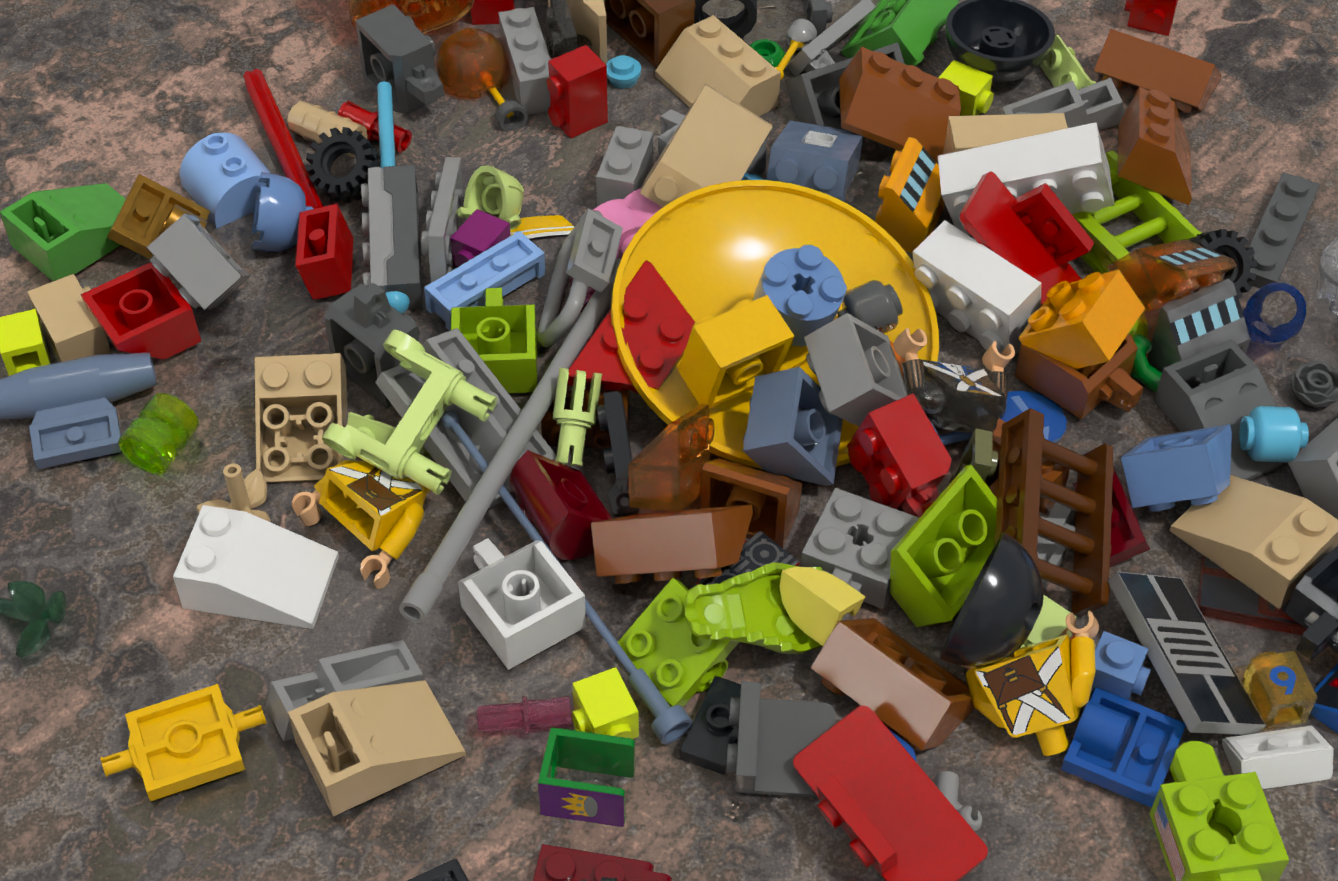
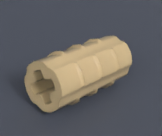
M299 101L291 108L288 115V129L302 136L305 140L314 141L318 145L323 142L319 135L324 132L328 137H331L330 129L337 128L342 133L343 127H347L353 132L355 130L360 132L367 139V129L363 125L353 122L350 118L341 117L334 111L329 112L320 105ZM345 153V154H344V155H347V156H349V157H355V155L352 154V153Z

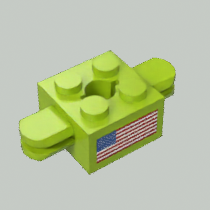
M1201 741L1183 743L1176 749L1169 768L1174 783L1160 785L1150 811V817L1172 881H1279L1289 862V857L1257 773L1250 772L1224 776L1218 757L1211 745Z

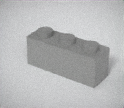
M534 7L516 8L511 11L498 12L501 49L517 102L523 106L527 115L548 112L550 93L546 80L549 78L548 61L551 59Z

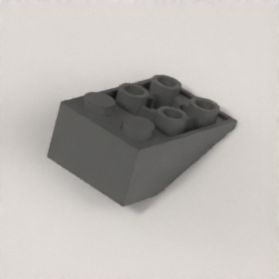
M1233 340L1163 368L1154 402L1181 432L1230 424L1232 431L1230 475L1252 480L1288 464V462L1253 461L1248 455L1247 450H1242L1240 447L1239 429L1243 416H1249L1252 409L1258 406L1277 407L1259 368Z

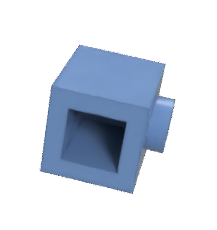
M1103 631L1095 650L1096 673L1089 701L1096 687L1130 700L1132 693L1141 696L1151 669L1143 667L1149 648Z

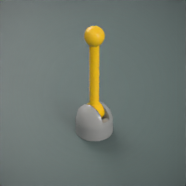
M806 19L793 21L787 30L786 40L790 47L778 66L775 67L781 73L780 81L784 77L783 70L795 51H801L817 37L815 26Z

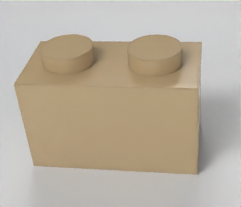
M74 274L27 291L32 308L36 309L44 334L59 362L111 353L106 333L85 305L80 295L91 289L89 286L82 288Z

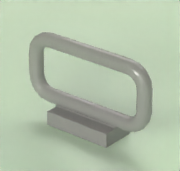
M587 209L581 216L578 224L565 239L558 253L537 330V341L541 347L553 346L572 326L583 307L588 286L602 293L610 284L623 228L603 217L601 212L597 210ZM568 275L573 277L570 294L563 310L559 314Z

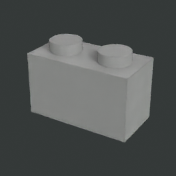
M616 126L596 175L597 206L610 200L624 199L633 191L642 188L645 178L653 167V132Z

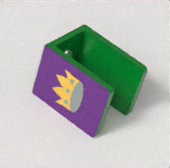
M551 727L538 780L540 814L623 827L626 819L624 789L556 779L560 767L632 778L635 774V741L630 738Z

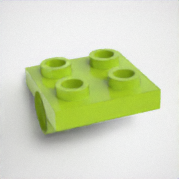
M675 578L669 581L618 643L637 669L642 668L656 688L672 707L676 705L684 707L697 691L704 692L709 690L715 676L721 678L724 676L728 668V662L725 658L739 642L728 639L707 640L697 638L690 631L685 618L684 597L689 589Z

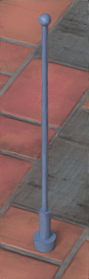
M453 411L446 412L442 417L443 425L447 428H452L484 473L488 463L459 425V416ZM502 485L498 492L530 538L533 542L536 540L542 541L552 553L510 493ZM585 598L586 615L630 674L628 681L656 718L651 725L655 735L664 745L680 739L690 730L693 724L692 719L681 705L670 707L642 668L637 669Z

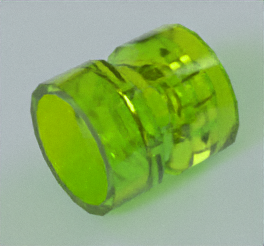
M157 393L150 398L140 411L138 419L132 421L119 438L120 450L130 462L140 469L152 474H162L167 471L179 455L177 448L186 446L198 430L199 420L194 411L182 400L167 393Z

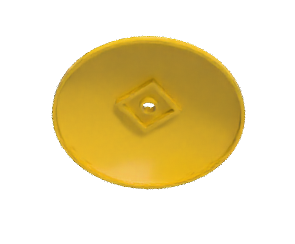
M741 180L714 184L687 193L661 208L643 224L633 236L618 266L612 289L610 312L611 324L614 328L618 345V355L633 386L647 405L669 426L690 414L674 429L677 433L719 457L762 469L743 451V438L747 429L750 398L753 390L703 411L678 372L681 360L659 390L649 387L637 369L629 350L628 342L625 345L621 327L624 329L623 306L626 287L645 260L652 263L693 320L697 322L707 315L712 314L716 317L728 312L742 300L750 299L753 301L754 293L764 267L775 254L787 249L813 245L818 247L822 254L839 269L847 291L871 280L880 281L884 286L890 284L894 288L901 302L903 314L898 316L896 328L885 333L892 343L906 328H909L910 335L917 329H922L927 336V344L917 352L918 359L937 365V363L930 361H938L939 329L931 295L928 288L915 277L914 271L916 268L913 261L899 243L871 218L833 196L808 187L771 180ZM792 342L779 371L800 367L820 386L817 376L812 372L807 363L806 355L809 353L807 346H792ZM919 361L918 366L922 389L912 391L910 381L906 388L909 395L914 393L918 402L923 403L931 387L936 370L925 366ZM844 419L836 467L850 463L847 444L859 428V426L851 424Z

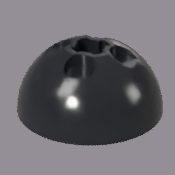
M965 0L950 11L946 22V38L954 59L992 75V83L1012 82L1032 73L1049 54L1055 38V30L1049 18L1036 7L1020 0Z
M1003 532L989 554L957 616L939 659L962 666L993 664L1005 659L1018 650L1031 633L1043 607L1042 579L1032 556L1016 539Z

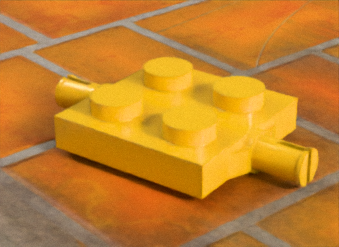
M215 684L126 713L125 717L130 731L129 749L100 757L106 777L135 767L136 772L143 778L145 789L151 802L245 770L238 748L239 732L267 723L261 705L233 714L232 710L223 701L219 685Z

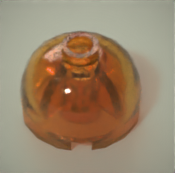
M466 28L448 36L442 42L436 57V71L443 84V90L458 98H480V91H486L490 88H496L499 91L507 83L510 74L503 45L494 35L480 29Z

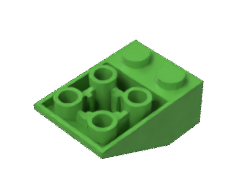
M107 183L36 191L1 210L0 215L11 246L49 279L56 281L78 273L121 246V244L107 238L125 198Z

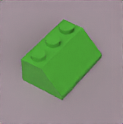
M879 0L875 5L876 8L866 17L841 52L845 57L852 58L861 47L873 51L898 42L904 63L916 66L924 58L923 52L926 47L937 40L939 37L937 32L946 24L948 14L960 0Z

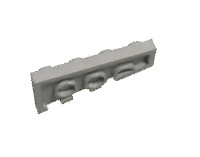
M445 157L442 172H436V191L431 193V211L428 210L426 215L427 231H422L421 238L422 255H429L431 283L453 270L450 237L457 231L460 219L456 211L461 207L463 195L461 157Z

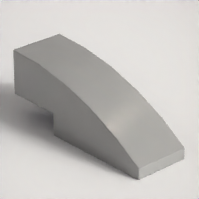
M1111 78L1077 90L1074 82L1071 81L1002 107L1005 115L1064 113L1068 128L1096 122L1099 131L1119 125L1125 114L1122 99Z
M404 640L321 658L318 659L315 672L272 681L265 707L284 742L294 739L288 712L332 692L420 681L423 674Z

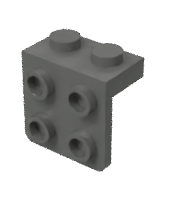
M741 681L740 697L730 698L729 726L738 727L737 744L728 743L726 773H736L735 792L818 798L795 770L793 759L799 752L834 726V707L824 702L760 698L761 682Z

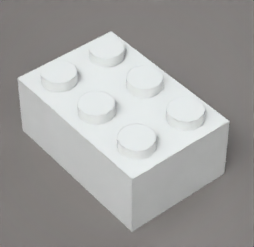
M944 220L913 251V264L916 268L914 271L915 277L928 288L935 311L948 319L949 323L957 331H966L979 340L986 350L996 341V348L1000 354L1008 344H1011L1016 355L1021 348V342L1018 338L1029 324L1028 318L1041 307L1042 283Z

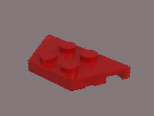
M645 260L626 287L623 306L624 329L622 327L621 329L625 345L628 342L629 350L641 376L649 387L659 390L683 357L692 327L696 322L652 263ZM611 312L607 314L569 368L567 384L573 386L576 370L586 371V382H591L594 372L602 373L601 384H603L604 390H631L639 394L628 377L618 355L616 336L611 324Z

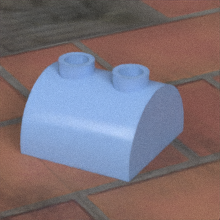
M223 132L210 134L191 147L181 163L180 180L182 186L198 205L210 210L208 219L217 229L254 212L256 193L261 192V186H266V183L258 182L260 173L271 172L241 137Z

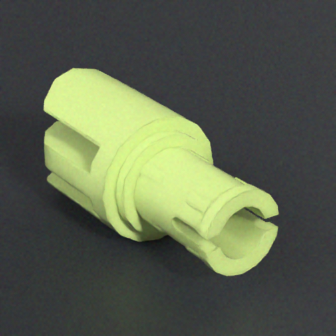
M559 367L553 420H556V424L561 426L555 461L566 465L568 463L569 448H571L569 466L582 467L586 429H590L591 425H596L602 373H593L587 412H582L586 371L576 370L570 410H566L564 405L569 369Z

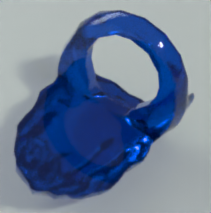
M1271 283L1254 293L1248 299L1246 307L1242 311L1250 338L1256 343L1269 346L1282 344L1296 336L1306 318V302L1302 293L1287 283ZM1274 291H1285L1296 301V315L1288 323L1272 327L1261 318L1263 302L1266 296Z

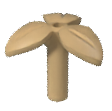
M236 463L228 464L223 469L231 503L222 499H216L201 503L196 507L198 513H200L203 505L245 511L271 522L266 512L251 510L266 501L267 484L264 475L260 469H255L244 479L241 467Z

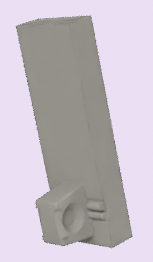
M871 0L860 1L805 46L786 67L794 76H798L803 71L810 72L834 64L835 62L827 51L860 25L876 6Z

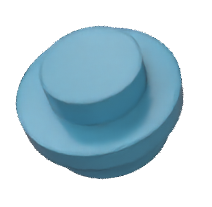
M620 55L606 63L607 78L610 84L616 88L626 89L634 86L641 75V65L632 57Z

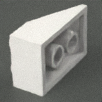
M203 505L173 575V579L183 609L314 629L339 555L337 551L248 512Z

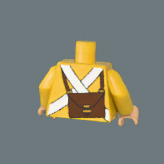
M343 460L336 466L326 469L325 476L314 485L316 490L313 493L300 492L296 494L292 500V508L297 516L300 515V519L305 526H313L322 517L320 504L371 551L380 548L382 551L379 555H370L363 559L361 574L363 579L366 580L372 571L381 570L374 578V585L376 589H382L390 581L387 565L392 558L398 560L414 538L423 521V504L426 495L431 490L408 477L397 479L364 460Z
M1088 611L1089 622L1087 626L1081 629H1076V618L1073 613L1066 616V625L1075 637L1071 641L1068 634L1019 648L1005 659L993 664L963 666L968 669L965 677L970 695L973 698L974 708L998 728H1005L1012 738L1035 733L1043 756L1055 755L1069 749L1070 744L1063 725L1075 721L1081 712V707L1089 702L1096 673L1095 643L1092 638L1097 635L1099 630L1098 621L1091 611Z

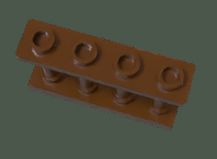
M1029 408L1002 424L994 546L1003 532L1016 539L1032 556L1042 580L1072 591V613L1081 617L1088 614V611L1092 612L1106 606L1109 601L1110 586L1108 580L1111 554V515L1113 512L1114 448L1104 443L1081 455L1044 438L1043 434L1044 414ZM1042 457L1077 472V492L1044 479L1041 473ZM1040 496L1076 511L1075 532L1040 517ZM1038 536L1074 551L1073 572L1038 558Z

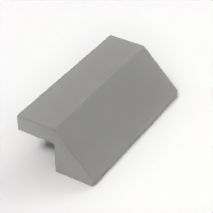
M456 328L426 339L422 346L426 353L463 372L466 382L498 398L494 411L487 410L490 417L485 422L454 404L448 406L443 415L448 411L457 413L459 425L489 465L522 410L459 329ZM399 365L381 372L375 383L403 418L427 380ZM442 415L423 446L437 464L452 470L449 480L463 499L467 501L482 477L483 471L452 428H447L443 425ZM536 429L518 460L527 450L554 461L557 455ZM510 472L503 485L510 495L513 496L514 493L509 485ZM499 493L489 508L504 502Z

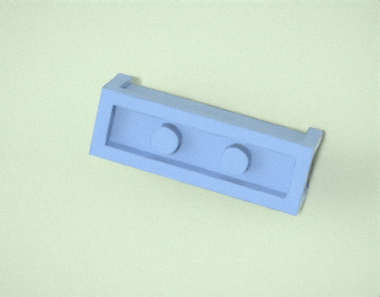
M518 231L425 286L426 309L430 313L435 312L446 323V328L450 331L452 307L486 306V288H502L503 297L534 277L541 278L545 275V253L522 232Z

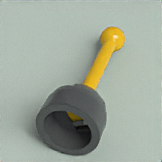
M486 70L480 71L477 75L478 82L487 87L499 104L496 108L495 116L500 127L505 132L524 127L528 115L523 106L515 100H504L491 82V74Z

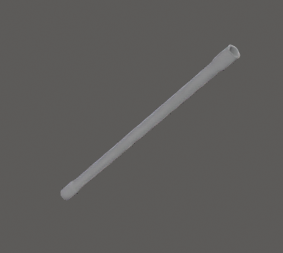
M615 259L610 284L602 293L597 290L593 293L423 573L416 578L400 604L399 611L407 620L414 623H422L442 592L445 580L556 397L559 367L569 369L610 307L614 280L621 259Z

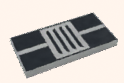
M1117 571L1108 580L1111 590L1142 646L1149 648L1147 655L1189 732L1248 735L1259 733L1266 726L1181 578Z

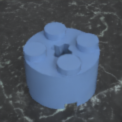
M804 245L801 248L783 250L775 254L766 263L756 287L753 301L768 295L794 334L792 346H807L804 337L834 320L847 288L836 265L825 257L818 247Z

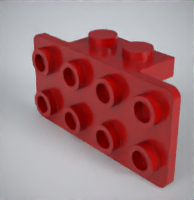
M990 171L982 175L959 215L965 230L979 244L984 245L1041 282V306L1048 298L1046 294L1049 289L1062 281L1071 283L1082 280L1068 262L1090 252L1094 241L1051 188L1044 183L1015 198L994 172Z
M866 705L857 707L794 757L793 765L795 770L821 801L816 805L820 813L834 829L839 826L844 829L852 839L848 846L865 868L873 865L885 881H959L987 858L988 848L870 707Z

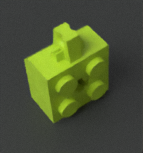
M486 288V306L452 307L451 330L459 329L508 393L533 392L538 385L535 304L504 305L502 288Z

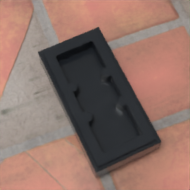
M718 676L714 677L680 750L681 760L725 775L728 743L737 744L738 727L729 726L730 698L740 697L741 684Z

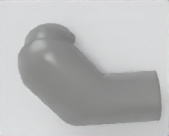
M949 771L938 772L935 775V785L974 831L979 830L983 822L979 810L975 809L972 811V806H963L957 801L959 776Z

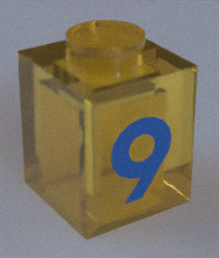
M1295 650L1278 654L1275 652H1265L1251 658L1241 681L1266 724L1262 731L1306 723L1318 698Z

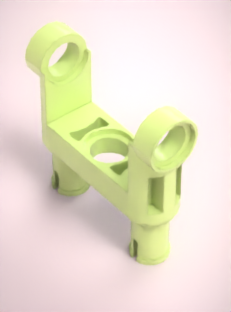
M392 330L383 343L385 350L401 361L399 364L401 367L427 381L385 445L348 424L346 427H343L336 423L330 424L322 436V440L330 448L347 458L355 460L356 457H359L397 479L408 477L439 495L444 490L441 483L443 482L447 485L452 470L444 468L419 454L420 449L448 406L454 404L485 422L490 417L487 410L494 411L498 398L466 382L463 372L426 353L424 347L411 336L399 330Z

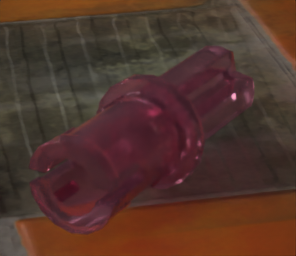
M522 696L521 703L479 706L476 711L477 727L482 732L524 728V734H529V730L572 727L569 696L541 700H527V696Z

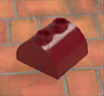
M529 450L522 455L512 469L509 485L520 503L518 506L531 524L536 527L540 533L539 535L552 553L564 560L579 559L593 554L591 523L613 518L581 471Z

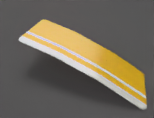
M561 215L520 218L521 224L511 230L510 233L513 235L520 231L528 239L569 235L574 226Z

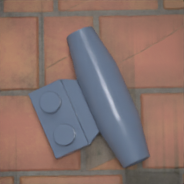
M150 353L93 355L29 368L0 379V420L34 418L31 425H29L33 457L37 469L123 452L124 445L119 416L116 407L111 403L157 386Z

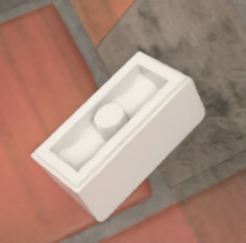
M1313 726L1222 739V746L1233 775L1256 772L1262 789L1329 780L1333 775L1334 748Z

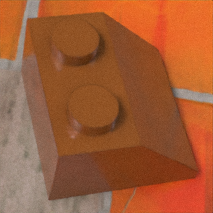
M720 458L705 462L702 468L701 509L752 504L753 514L746 538L750 539L756 533L762 531L783 548L800 510L802 483L790 480L782 475H773L756 470L742 463H733Z

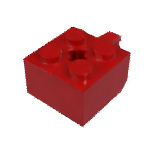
M914 393L869 412L847 444L849 460L855 470L861 471L867 481L872 501L920 518L940 496L937 486L948 474L952 459Z

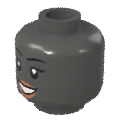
M871 280L846 291L842 301L843 309L837 312L838 318L848 313L885 334L896 328L898 316L903 314V309L897 293L890 284L884 286L880 281Z

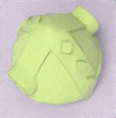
M481 166L471 176L465 191L463 207H460L456 212L460 218L468 219L476 209L509 222L511 231L521 224L519 214L524 198L523 186L516 178L494 166Z

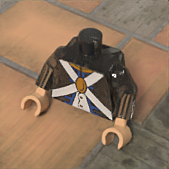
M906 328L895 339L893 347L896 353L906 360V362L902 363L907 395L914 393L928 419L939 428L973 433L976 428L993 432L997 426V420L999 418L1003 419L1006 412L1008 374L1004 372V368L1015 356L1014 347L1008 344L1000 354L996 348L997 342L994 341L982 357L983 364L991 371L987 373L985 369L918 359L917 352L927 344V336L922 329H917L910 335L909 328Z

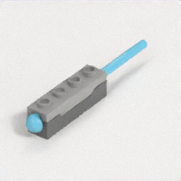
M383 81L377 85L380 167L368 168V184H361L363 208L369 207V213H362L364 237L370 236V242H363L364 266H370V272L363 273V283L366 287L375 283L383 289L389 304L403 315L407 310L423 309L418 186L415 165L396 166L392 86L389 82Z

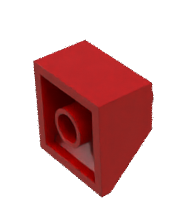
M151 262L80 294L83 302L118 351L150 353L151 357L165 360L202 342L192 308L179 293L170 278L162 275Z

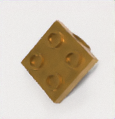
M138 174L107 238L151 259L154 255L147 247L183 214L195 215L201 221L200 224L205 228L210 210Z

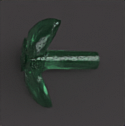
M27 581L7 583L11 599L0 597V616L23 620L29 623L21 633L16 647V655L22 658L35 653L50 638L48 620L56 624L62 622L67 609L66 595L63 591L53 592L46 603L45 592L38 585Z

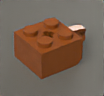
M1129 334L1110 361L1079 369L1073 368L1021 343L1015 377L1081 420L1102 400L1130 412L1139 403L1143 391V386L1130 377L1138 347Z

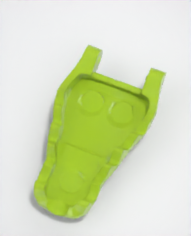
M778 562L769 563L752 572L731 577L719 584H699L689 589L684 597L685 618L690 631L697 638L734 640L758 645L782 654H801L823 647L805 634L790 619L782 603L779 587L782 570L799 566ZM811 567L822 571V567Z

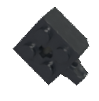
M1338 546L1304 575L1295 587L1285 611L1288 616L1307 629L1302 634L1301 642L1297 645L1296 650L1310 661L1327 647H1331L1338 653Z

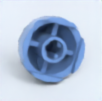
M261 172L258 182L266 183V186H261V192L256 193L252 234L260 232V240L253 241L251 249L263 252H281L292 248L297 243L299 213L312 210L313 207L306 206L305 193L296 182L278 174Z

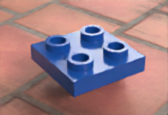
M1096 687L1082 713L1061 770L1152 808L1186 725L1182 721Z

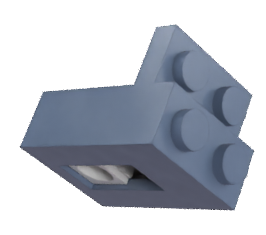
M790 120L771 147L767 180L808 187L845 202L847 189L858 170L863 136L848 130Z

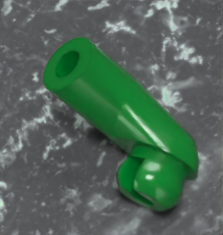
M1135 334L1132 338L1138 349L1131 376L1156 393L1162 372L1149 364L1145 356L1152 349L1151 342L1144 335Z

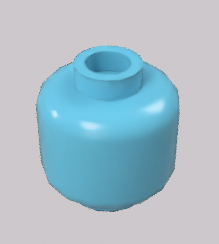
M1255 407L1249 416H1243L1239 429L1241 449L1247 450L1250 458L1257 462H1292L1298 455L1299 449L1306 448L1309 437L1307 424L1300 421L1298 413L1291 407Z

